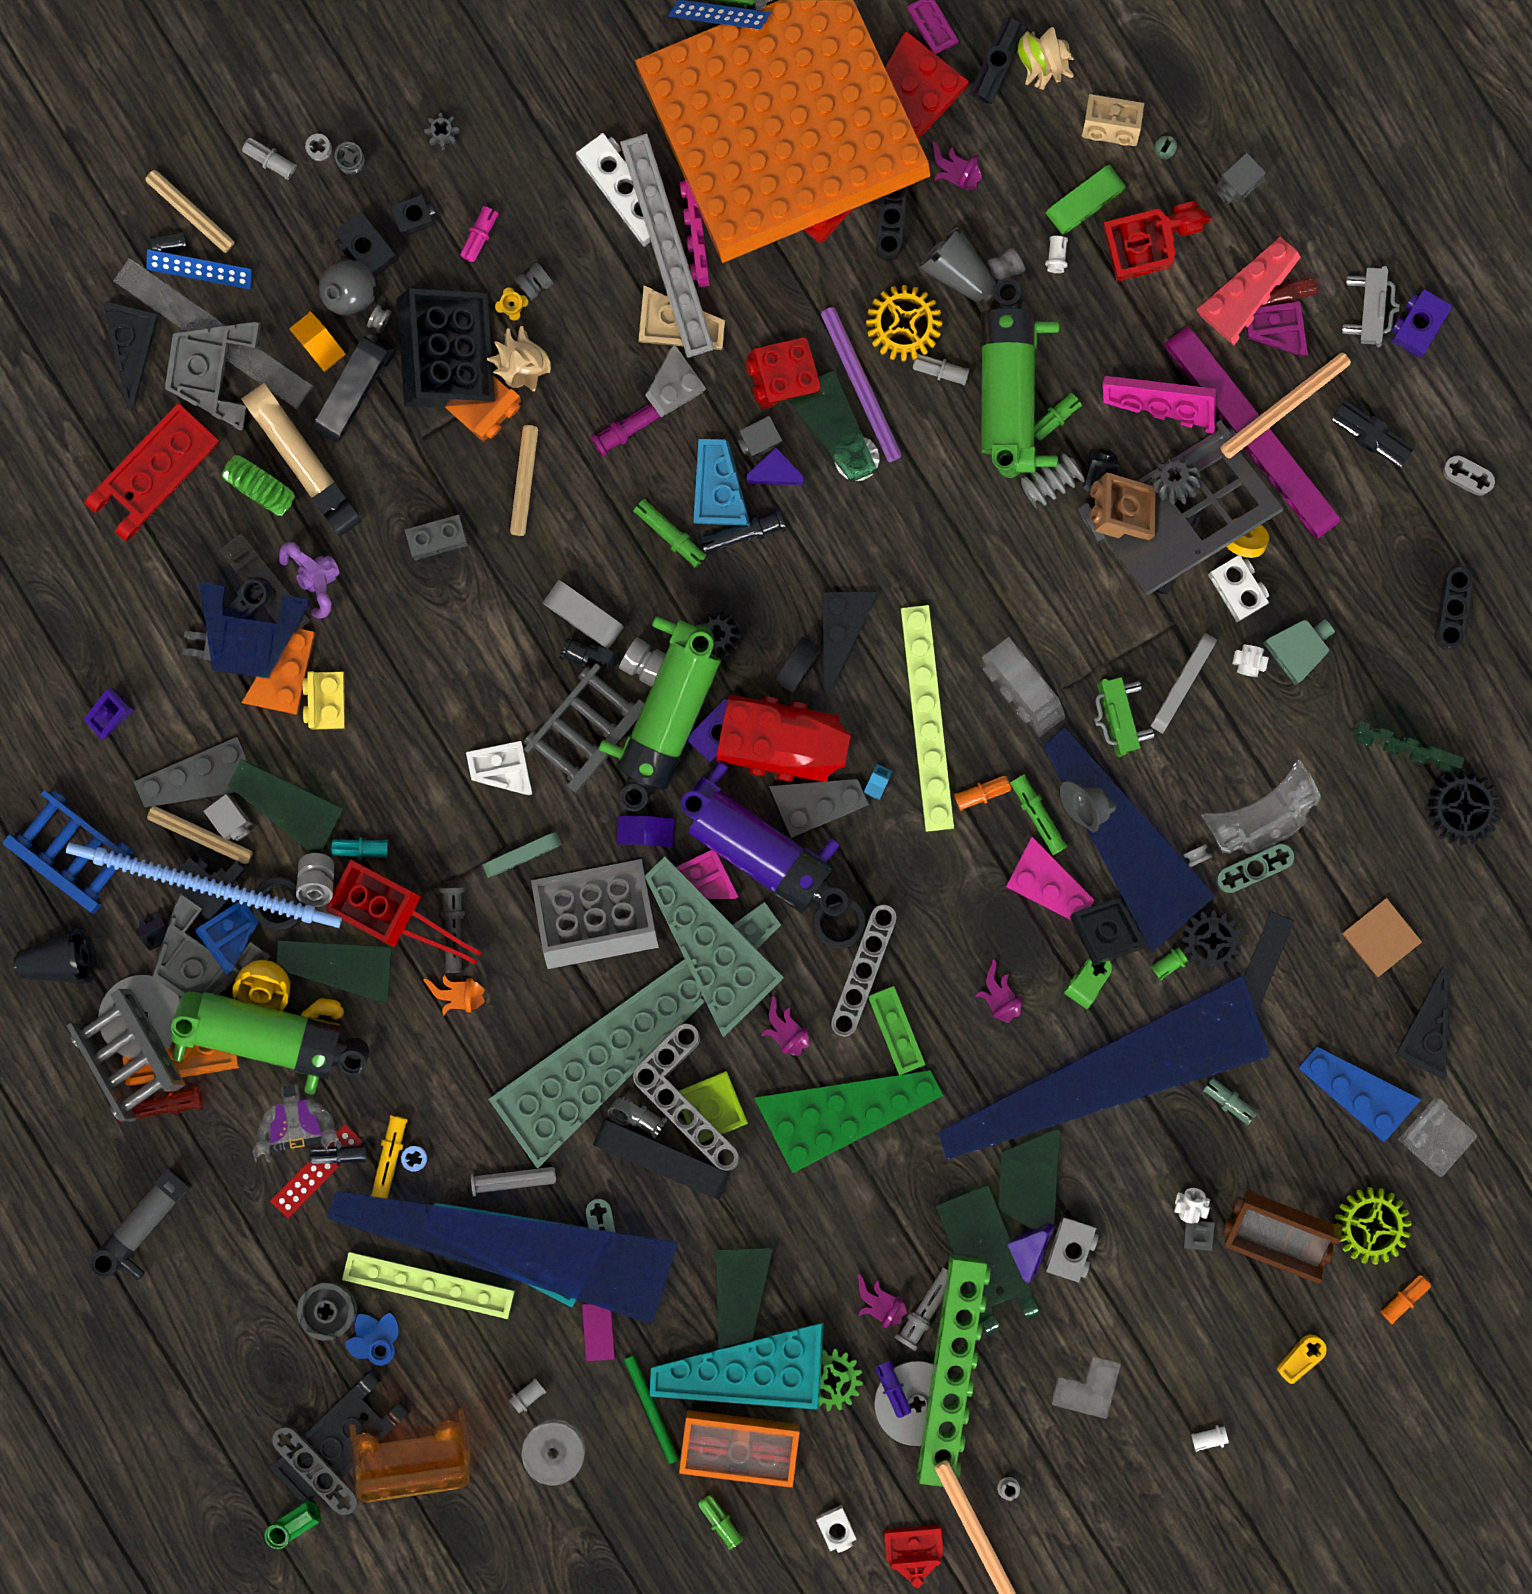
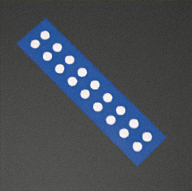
M678 0L668 17L761 30L771 12Z
M147 249L146 270L250 289L252 269Z

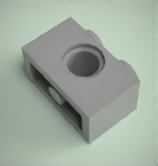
M224 795L204 810V813L224 839L230 841L236 839V841H239L251 832L249 827L253 825L252 821L235 798L230 795Z
M1061 1217L1045 1271L1078 1283L1081 1277L1086 1278L1090 1262L1086 1261L1089 1250H1095L1099 1235L1095 1234L1096 1228ZM1072 1242L1078 1243L1081 1248L1080 1254L1075 1258H1069L1065 1253L1067 1245Z

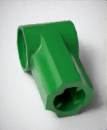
M307 1500L287 1514L279 1516L265 1531L267 1544L274 1549L284 1548L290 1541L322 1521L320 1509L315 1503ZM277 1528L282 1529L285 1536L281 1535Z

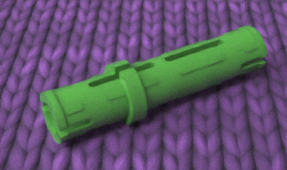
M646 499L639 503V507H635L633 512L672 546L671 550L675 553L678 551L694 568L701 564L699 560L706 558L707 554L689 540L690 536L687 533L682 534Z
M1023 774L1011 781L1010 785L1022 802V810L1028 812L1038 832L1050 849L1052 856L1068 847L1042 805V797L1040 794L1036 795L1026 775Z

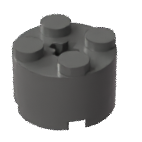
M324 1281L310 1287L301 1296L297 1306V1318L300 1325L309 1336L318 1340H332L343 1335L351 1328L357 1315V1303L354 1294L346 1286L334 1281ZM330 1304V1309L334 1310V1313L326 1318L325 1312L321 1311V1307Z

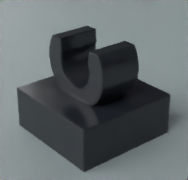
M156 912L153 913V921L146 924L141 919L139 920L140 927L136 929L139 938L149 951L162 945L168 927L163 918Z

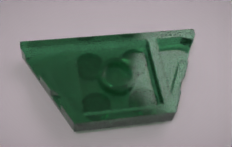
M1052 1130L1001 1152L998 1209L1033 1230L1049 1223L1054 1225L1060 1130ZM1053 1230V1233H1052V1235H1051V1238H1050V1239H1053V1236H1054V1230Z

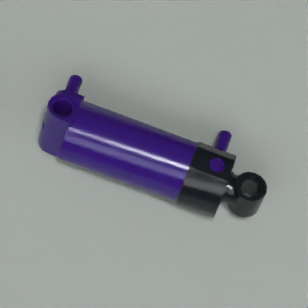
M721 761L718 762L707 779L702 776L693 790L682 797L681 808L683 812L694 820L688 834L775 893V896L803 914L810 904L814 903L832 917L841 916L847 911L849 907L847 895L843 890L828 883V878L834 870V867L828 864V861L839 847V843L834 839H830L819 856H817L722 792L721 788L716 786L728 769L726 764ZM694 799H700L702 801L701 809L697 812H690V802ZM833 894H837L842 898V906L837 910H831L827 907V899Z

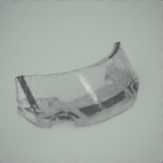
M1299 760L1295 762L1291 771L1280 785L1256 803L1232 812H1205L1201 816L1223 853L1231 854L1234 850H1244L1246 854L1271 848L1297 832L1307 822L1306 814L1311 807L1319 804L1321 796L1313 778Z

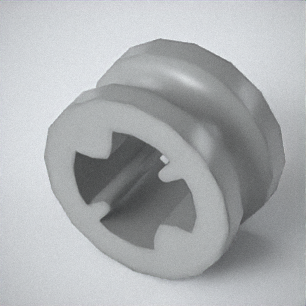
M313 134L307 139L305 148L312 159L323 161L331 155L332 145L323 134ZM322 141L326 143L323 144L325 148L323 152H312L315 150L312 146L313 143L320 144Z
M378 304L369 318L367 327L370 329L375 327L376 332L381 333L390 318L391 311L388 309L383 311L382 306Z
M1206 844L1184 854V857L1189 859V867L1212 857L1211 854L1206 852Z

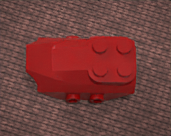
M729 694L716 761L748 768V774L765 777L766 772L777 774L776 779L793 782L794 777L827 782L828 776L832 772L845 767L851 734L839 722V715L808 710L807 704L791 701L790 706L779 704L780 699L763 696V701Z

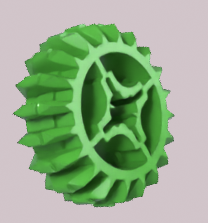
M234 455L225 465V469L222 472L223 479L275 515H283L292 505L291 502L295 498L292 490L245 458Z

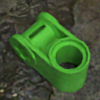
M1089 957L1079 972L1069 982L1063 994L1085 1009H1088L1111 974L1112 965L1110 961L1102 964V967L1105 969L1103 973L1097 972L1094 975V968L1091 966L1092 961Z

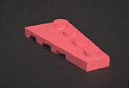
M1279 237L1197 309L1199 316L1231 344L1235 345L1239 340V333L1245 326L1248 327L1254 320L1253 315L1261 304L1265 305L1273 288L1282 283L1301 258L1298 251L1283 238Z

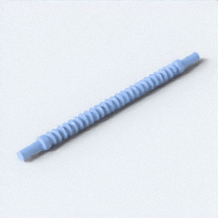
M71 842L67 845L66 853L93 860V863L103 866L105 863L108 868L113 865L115 870L122 868L123 872L130 870L131 874L138 872V876L145 874L147 879L153 876L155 881L160 878L162 883H165L167 880L170 885L177 883V887L185 885V889L192 887L194 892L200 889L202 894L207 891L209 896L215 893L217 898L224 896V900L232 898V902L239 900L240 904L247 902V906L250 907L254 904L256 909L262 906L264 911L269 908L271 913L279 911V915L286 913L287 917L294 915V919L297 920L300 917L303 922L307 923L315 921L340 928L342 922L341 917L317 911L311 905H305V907L301 903L295 905L293 900L287 903L285 898L280 901L278 896H275L273 899L270 898V894L263 896L262 892L255 894V890L248 892L246 887L240 890L238 885L235 888L231 887V883L225 886L223 881L216 883L215 879L208 881V877H204V879H201L200 875L193 877L191 872L186 875L184 870L178 873L176 868L169 870L168 866L161 868V864L154 866L153 862L146 864L144 859L139 862L137 857L131 860L129 855L124 858L122 853L115 855L114 851L107 853V849L101 847L92 849Z

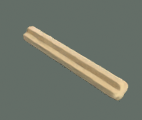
M152 170L147 175L146 182L219 249L227 253L234 246V241L157 170Z
M524 425L522 431L510 527L511 534L516 536H524L526 533L538 428L532 425Z
M152 806L149 810L148 820L236 861L248 864L253 852L163 809Z

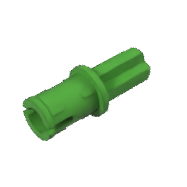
M1069 393L1054 408L1049 407L1048 413L1034 424V436L1038 440H1042L1058 425L1063 426L1064 420L1078 408L1082 407L1079 401L1076 402L1078 400L1077 397Z
M712 1495L704 1497L698 1503L700 1509L713 1525L711 1529H715L729 1550L743 1541L744 1538L741 1537L729 1520L730 1515H726Z

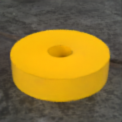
M1260 525L1226 547L1239 556L1258 557L1266 550L1269 534Z

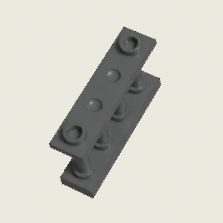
M597 663L593 667L588 665L578 677L581 682L539 732L533 730L524 741L527 745L523 749L530 755L534 749L538 750L568 776L567 779L570 782L567 787L575 794L582 789L608 758L609 754L600 751L599 746L596 744L593 746L561 719L562 715L570 706H573L604 732L605 741L618 746L635 726L644 705L640 699L636 704L632 701L629 703L599 678L597 674L600 672L601 667ZM589 684L622 711L621 714L624 718L618 725L609 723L578 697ZM552 727L586 754L585 758L588 761L582 768L579 766L574 767L542 740Z
M118 989L110 995L114 1001L113 1008L87 1026L84 1023H69L67 1028L71 1033L70 1039L72 1043L80 1049L110 1102L112 1114L120 1122H133L138 1119L132 1110L134 1106L160 1088L164 1089V1091H178L186 1084L132 989ZM118 1017H123L128 1026L127 1031L99 1050L91 1036ZM133 1040L136 1041L142 1050L140 1052L141 1055L112 1074L105 1060ZM145 1065H150L155 1073L154 1079L126 1098L118 1084Z

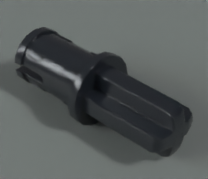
M336 1143V1146L311 1147L309 1149V1161L311 1164L337 1163V1166H340V1163H365V1144L340 1146L339 1143Z

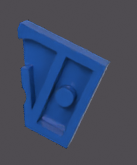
M237 902L198 927L195 932L225 974L228 975L233 970L259 922L245 902L243 904Z

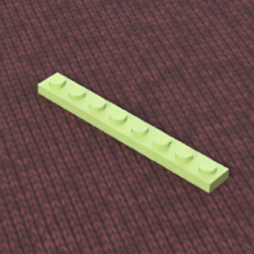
M929 605L901 608L925 831L954 829Z

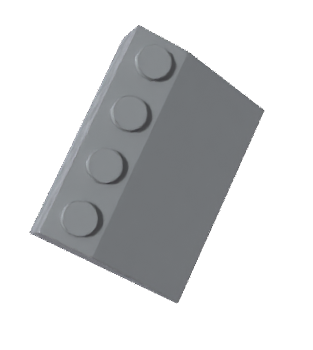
M642 859L531 880L547 969L658 948Z

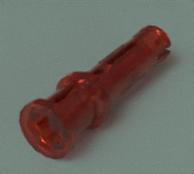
M197 1085L193 1086L191 1090L182 1092L170 1091V1093H167V1096L143 1100L134 1106L132 1110L136 1117L140 1119L169 1112L172 1115H180L181 1111L195 1108L199 1111L203 1110L204 1104L200 1087Z

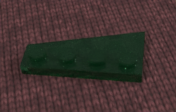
M835 371L818 377L820 389L816 393L787 399L801 419L812 430L818 441L827 449L830 456L850 482L877 472L875 463Z
M240 759L228 786L255 808L259 809L268 819L287 832L290 837L304 846L310 853L322 852L343 807L243 759Z
M278 941L276 964L280 965L286 972L388 1004L391 947Z
M773 1248L716 1249L718 1350L752 1341Z

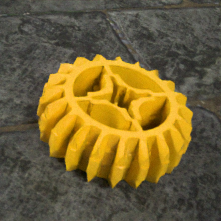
M907 285L902 286L901 294H898L895 286L891 287V297L883 291L881 297L884 302L878 299L873 301V305L878 310H868V315L875 319L866 321L867 326L875 327L868 331V337L878 336L872 345L877 347L882 343L884 345L880 350L882 355L888 349L892 350L890 355L892 360L896 358V353H901L902 362L906 361V353H910L913 360L917 359L916 350L926 355L927 349L924 345L926 344L932 348L935 346L934 340L930 337H940V332L933 328L942 326V321L933 320V318L941 314L940 310H930L935 306V300L925 303L924 301L927 299L928 293H922L919 298L916 296L918 293L917 287L913 288L912 294H908ZM908 302L919 308H915L912 311H904L896 303ZM888 308L894 323L889 326L888 330L883 332L881 317ZM925 315L927 330L920 339L914 324L921 316ZM899 318H904V321L906 318L910 320L909 329H904V326L902 329L898 327ZM903 335L909 341H912V344H897L891 341L890 338Z

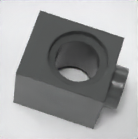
M770 416L740 430L741 439L737 440L743 454H750L752 460L782 445V439Z

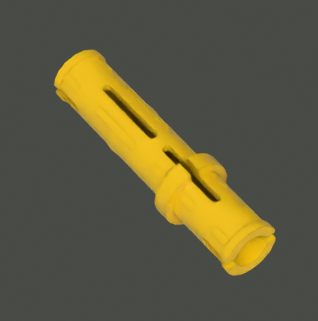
M390 1115L385 1139L381 1141L383 1149L372 1194L370 1195L371 1199L383 1202L388 1201V1194L399 1151L403 1150L404 1146L401 1142L408 1120L406 1118ZM396 1132L392 1152L389 1156L393 1135ZM389 1161L384 1184H382L386 1164Z

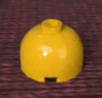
M267 960L252 961L244 966L237 975L233 985L234 999L237 997L240 1001L283 1011L290 997V980L286 971L280 965Z

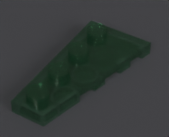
M1359 721L1352 727L1350 735L1357 737L1355 742L1372 747V744L1375 743L1383 746L1382 751L1398 756L1399 752L1410 755L1409 760L1426 764V761L1435 763L1437 764L1436 769L1443 772L1452 773L1453 770H1460L1465 759L1433 746L1421 747L1422 743L1411 738H1394L1395 734L1392 731L1383 728H1373V730H1370V723Z

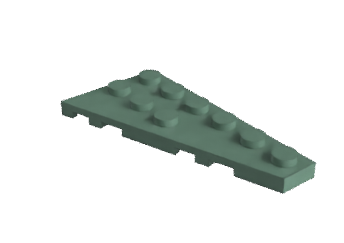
M664 857L645 875V878L724 1037L784 977Z

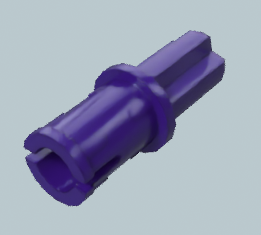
M891 1360L874 1367L885 1390L883 1394H887L896 1417L902 1418L909 1415L911 1408L902 1389L904 1384L900 1383Z

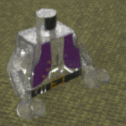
M298 1084L281 1087L283 1104L273 1105L271 1110L265 1113L258 1129L256 1146L252 1152L255 1163H257V1157L261 1154L266 1155V1162L269 1163L271 1161L269 1148L271 1152L322 1143L326 1152H329L328 1146L330 1143L335 1142L339 1149L341 1148V1142L336 1135L333 1117L320 1103L314 1102L313 1099L300 1101Z

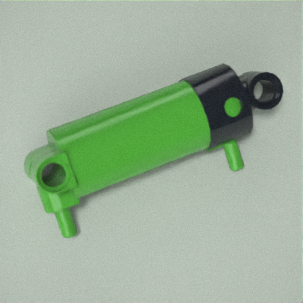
M1004 278L998 281L994 287L996 309L981 313V452L992 455V461L1002 476L1013 478L1019 473L1036 472V467L1058 466L1057 455L1036 456V449L1034 447V406L1037 333H1058L1059 322H1037V313L1021 309L1024 293L1020 284L1012 278ZM1008 288L1015 289V297L1012 300L1002 299L1004 290ZM1013 457L1011 464L1008 466L1001 465L1005 458Z
M658 616L655 617L652 626L672 636L631 735L627 738L624 748L605 740L600 744L599 750L619 758L616 765L617 769L628 775L627 781L621 787L620 802L628 811L634 812L644 808L652 786L660 789H667L681 759L680 755L722 661L711 653L714 641L713 632L705 625L694 626L682 620H678L677 624H674ZM697 636H704L707 638L708 643L699 646L693 640ZM630 789H637L641 792L642 798L633 802L626 797V793Z
M197 992L184 993L179 1000L171 1024V1040L175 1043L172 1054L174 1061L180 1062L183 1060L186 1047L193 1048L194 1045L293 1069L295 1072L308 1075L304 1091L309 1095L315 1094L319 1078L328 1080L331 1066H339L340 1070L349 1076L360 1075L364 1072L368 1062L369 1047L365 1041L359 1038L348 1039L346 1042L341 1041L338 1038L341 1024L313 1017L307 1018L204 992V994ZM348 1055H356L360 1059H352Z

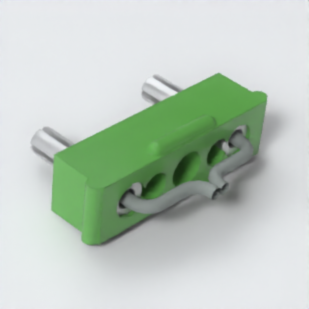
M1122 677L1109 681L1103 679L1098 682L1099 695L1096 697V706L1099 715L1097 718H1094L1096 726L1102 727L1106 742L1113 745L1117 757L1140 749V741L1154 738V734L1137 737L1152 733L1153 730L1147 729L1136 732L1126 694L1141 691L1142 686L1125 690L1126 688L1141 685V683L1137 681L1124 685ZM1100 699L1104 709L1111 740L1109 738L1106 725L1102 722H1098L1102 719L1103 712L1100 705Z

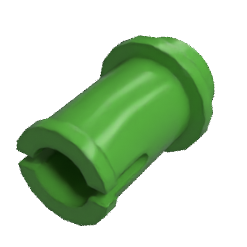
M1179 947L1175 950L1171 948V953L1154 965H1151L1152 970L1160 981L1180 966L1182 968L1185 967L1184 964L1188 960Z

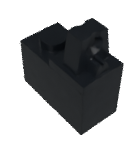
M189 857L177 872L180 873L184 870L186 875L191 872L193 877L200 875L201 879L208 877V881H212V879H215L216 883L223 881L225 886L231 883V887L235 888L236 885L241 886L237 880L246 869L236 861L227 872L221 868L218 872L211 874L209 872L212 868L199 857L196 861ZM177 883L170 885L178 893L181 892L202 907L200 912L209 920L217 916L232 900V898L224 900V896L217 898L215 893L209 896L207 891L202 894L200 889L194 892L192 887L185 889V885L177 887Z

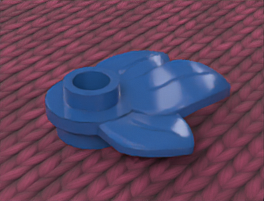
M387 1313L378 1322L377 1319L369 1315L358 1314L355 1321L357 1337H353L345 1342L347 1350L355 1358H368L376 1365L389 1363L395 1354L393 1343L399 1335V1327L395 1317L391 1313ZM382 1345L386 1348L384 1356L377 1355V1346Z

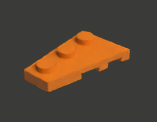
M286 626L242 703L298 715L303 693V678H306L315 632Z

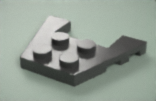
M254 321L173 333L165 389L191 404L205 409L216 418L230 423L234 428L243 431L246 426L248 413L246 405L220 398L229 343L253 348L258 347L261 322Z
M181 892L177 897L152 972V978L180 997L186 992L201 994L208 992L218 995L235 981L244 966L252 961L269 959L270 954L251 940H248L233 970L226 975L205 944L186 932L202 910V907Z

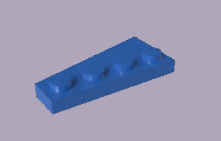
M1315 1047L1298 1066L1300 1071L1382 1142H1385L1421 1101V1099L1319 1047Z

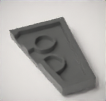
M858 779L769 786L791 838L869 805Z

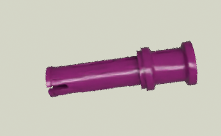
M650 403L619 423L617 421L611 422L609 428L597 435L592 434L590 438L600 455L604 457L607 455V451L620 443L623 445L627 443L629 436L657 420L660 415Z

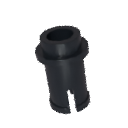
M184 231L161 236L155 233L156 236L150 237L152 250L167 252L187 249Z

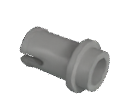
M533 1379L531 1383L516 1395L513 1393V1397L509 1401L518 1413H521L523 1410L526 1412L527 1407L541 1395L545 1394L546 1391L536 1379Z
M1005 1477L998 1483L997 1490L1002 1498L1012 1501L1018 1497L1020 1486L1016 1479ZM1006 1485L1014 1487L1011 1493H1005Z

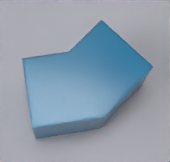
M876 764L864 794L880 800L893 771Z

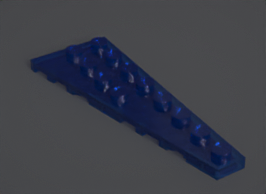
M1064 728L1043 748L1062 783L1071 781L1082 788L1100 787L1116 805V810L1110 813L1107 821L1099 825L1097 832L1092 833L1087 828L1086 830L1145 942L1153 952L1213 899L1215 895Z

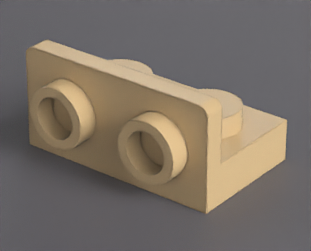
M1089 94L1082 137L1095 141L1137 146L1144 103Z

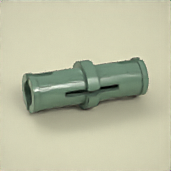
M1213 1076L1208 1082L1217 1091L1207 1084L1202 1091L1222 1105L1221 1109L1225 1112L1229 1110L1246 1126L1249 1125L1252 1120L1243 1112L1254 1118L1258 1111L1241 1100L1236 1091L1231 1092Z

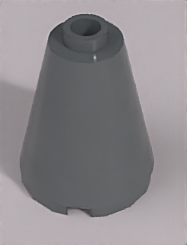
M955 226L946 234L949 239L945 238L941 242L939 241L922 260L919 268L977 303L981 300L987 302L994 295L996 281L963 231L958 226Z

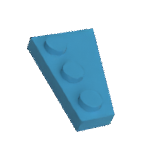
M698 439L693 522L695 524L750 525L729 441Z

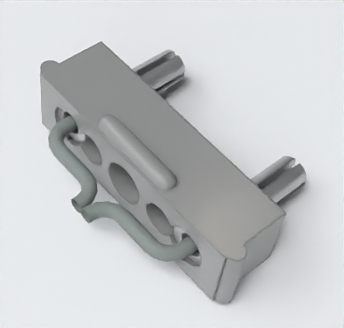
M1383 266L1382 269L1367 268L1366 277L1347 276L1346 280H1349L1346 281L1349 286H1365L1362 325L1343 324L1342 327L1343 334L1361 335V344H1376L1377 347H1381L1383 333H1388L1392 329L1393 315L1395 312H1399L1400 304L1395 302V285L1388 281V269L1386 266ZM1387 285L1391 286V304L1396 308L1390 311L1388 327L1384 329Z

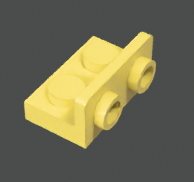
M308 671V678H303V694L308 695V706L303 707L304 723H308L309 728L312 730L345 729L344 672L315 673L314 671Z

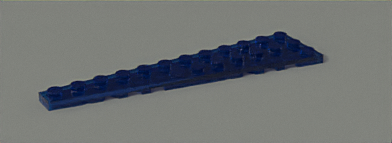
M1244 975L939 1131L938 1135L946 1159L948 1160L1269 1057L1270 1055Z
M336 1191L327 1219L650 1324L653 1322L678 1245L676 1241Z

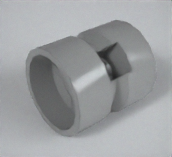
M636 637L622 659L619 669L629 675L639 674V680L652 687L666 653L659 649L650 651V645Z
M311 853L299 860L296 897L304 905L320 907L328 904L333 898L335 863L330 857L321 853Z

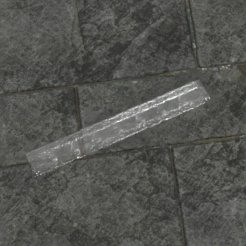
M130 258L113 280L117 285L183 331L226 326ZM232 343L228 344L226 361L259 384L265 383L273 394L296 410L313 388L308 382L259 348Z

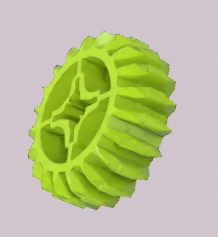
M1368 1187L1366 1197L1361 1190H1356L1358 1200L1348 1195L1346 1199L1351 1205L1349 1207L1344 1204L1339 1205V1208L1345 1211L1344 1216L1335 1214V1219L1343 1221V1234L1340 1242L1347 1241L1343 1245L1342 1250L1346 1252L1353 1248L1350 1255L1352 1259H1356L1362 1253L1360 1259L1365 1264L1369 1256H1371L1372 1264H1378V1255H1381L1384 1262H1388L1389 1256L1387 1252L1389 1251L1397 1257L1399 1253L1394 1247L1398 1245L1405 1248L1406 1244L1400 1241L1401 1236L1409 1238L1411 1235L1409 1232L1403 1231V1227L1411 1226V1221H1402V1217L1409 1214L1408 1210L1398 1211L1403 1202L1398 1200L1392 1204L1395 1197L1393 1193H1389L1384 1199V1189L1381 1188L1378 1189L1376 1196H1374L1373 1188ZM1374 1202L1366 1217H1353L1359 1207ZM1382 1204L1391 1212L1394 1219V1227L1383 1222ZM1376 1218L1377 1221L1375 1223L1384 1227L1385 1230L1373 1229L1372 1233H1369L1370 1229L1359 1222H1372ZM1350 1225L1360 1227L1363 1231V1247L1354 1240ZM1379 1235H1392L1385 1245L1371 1249L1372 1244H1375Z

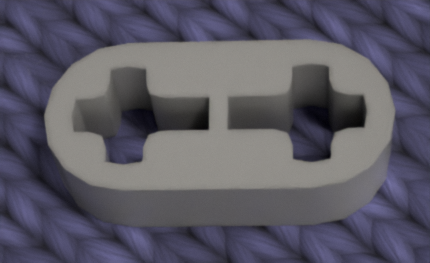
M1453 456L1443 466V474L1447 480L1475 495H1485L1494 487L1495 479L1493 474L1464 457ZM1458 462L1461 464L1460 469L1468 474L1465 476L1462 473H1458L1456 476H1453L1451 474L1453 469L1449 466L1455 465ZM1483 475L1486 477L1485 483L1488 484V487L1483 486L1481 489H1478L1476 487L1477 482L1470 477L1480 478Z

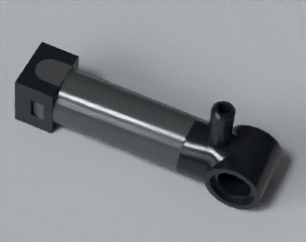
M172 1168L166 1169L154 1183L155 1185L98 1251L89 1259L91 1273L98 1278L104 1279L115 1275L120 1267H123L136 1280H140L144 1276L145 1271L129 1257L171 1208L182 1199L192 1185ZM101 1256H107L111 1260L112 1265L109 1271H103L99 1267L98 1262Z

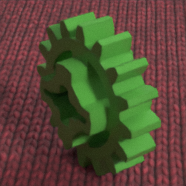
M836 1348L833 1349L832 1355H828L825 1349L822 1350L821 1364L824 1370L821 1373L820 1389L830 1392L832 1398L820 1395L819 1407L822 1403H825L827 1411L831 1410L833 1404H836L837 1408L842 1410V1402L844 1401L851 1405L850 1396H859L855 1386L863 1385V1381L856 1379V1376L862 1373L861 1369L854 1370L853 1368L857 1363L856 1359L847 1361L848 1353L845 1351L842 1356H838ZM832 1361L840 1362L848 1369L839 1370L833 1366ZM828 1367H830L834 1376L840 1377L836 1381V1392H834L830 1383H824V1380L828 1379ZM851 1380L849 1389L845 1394L841 1395L840 1389L844 1382Z

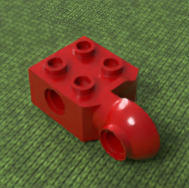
M1197 201L1175 206L1173 208L1174 214L1167 216L1160 209H1155L1104 222L1103 231L1116 282L1170 269L1176 253L1172 233L1178 232L1179 236H1186L1200 232L1205 229L1204 224L1213 220L1212 217L1204 209L1198 207Z

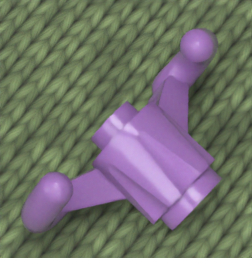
M284 543L279 552L280 564L287 565L290 557L294 559L300 566L296 576L300 587L310 592L315 591L320 608H313L311 611L312 616L320 619L327 617L332 605L327 594V584L335 581V577L339 575L336 562L331 556H320L313 560L302 553L296 543Z

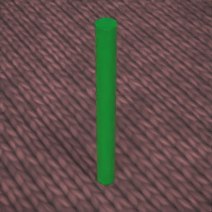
M632 1355L625 1358L624 1362L669 1464L679 1460L655 1402L650 1396V1391L635 1356Z

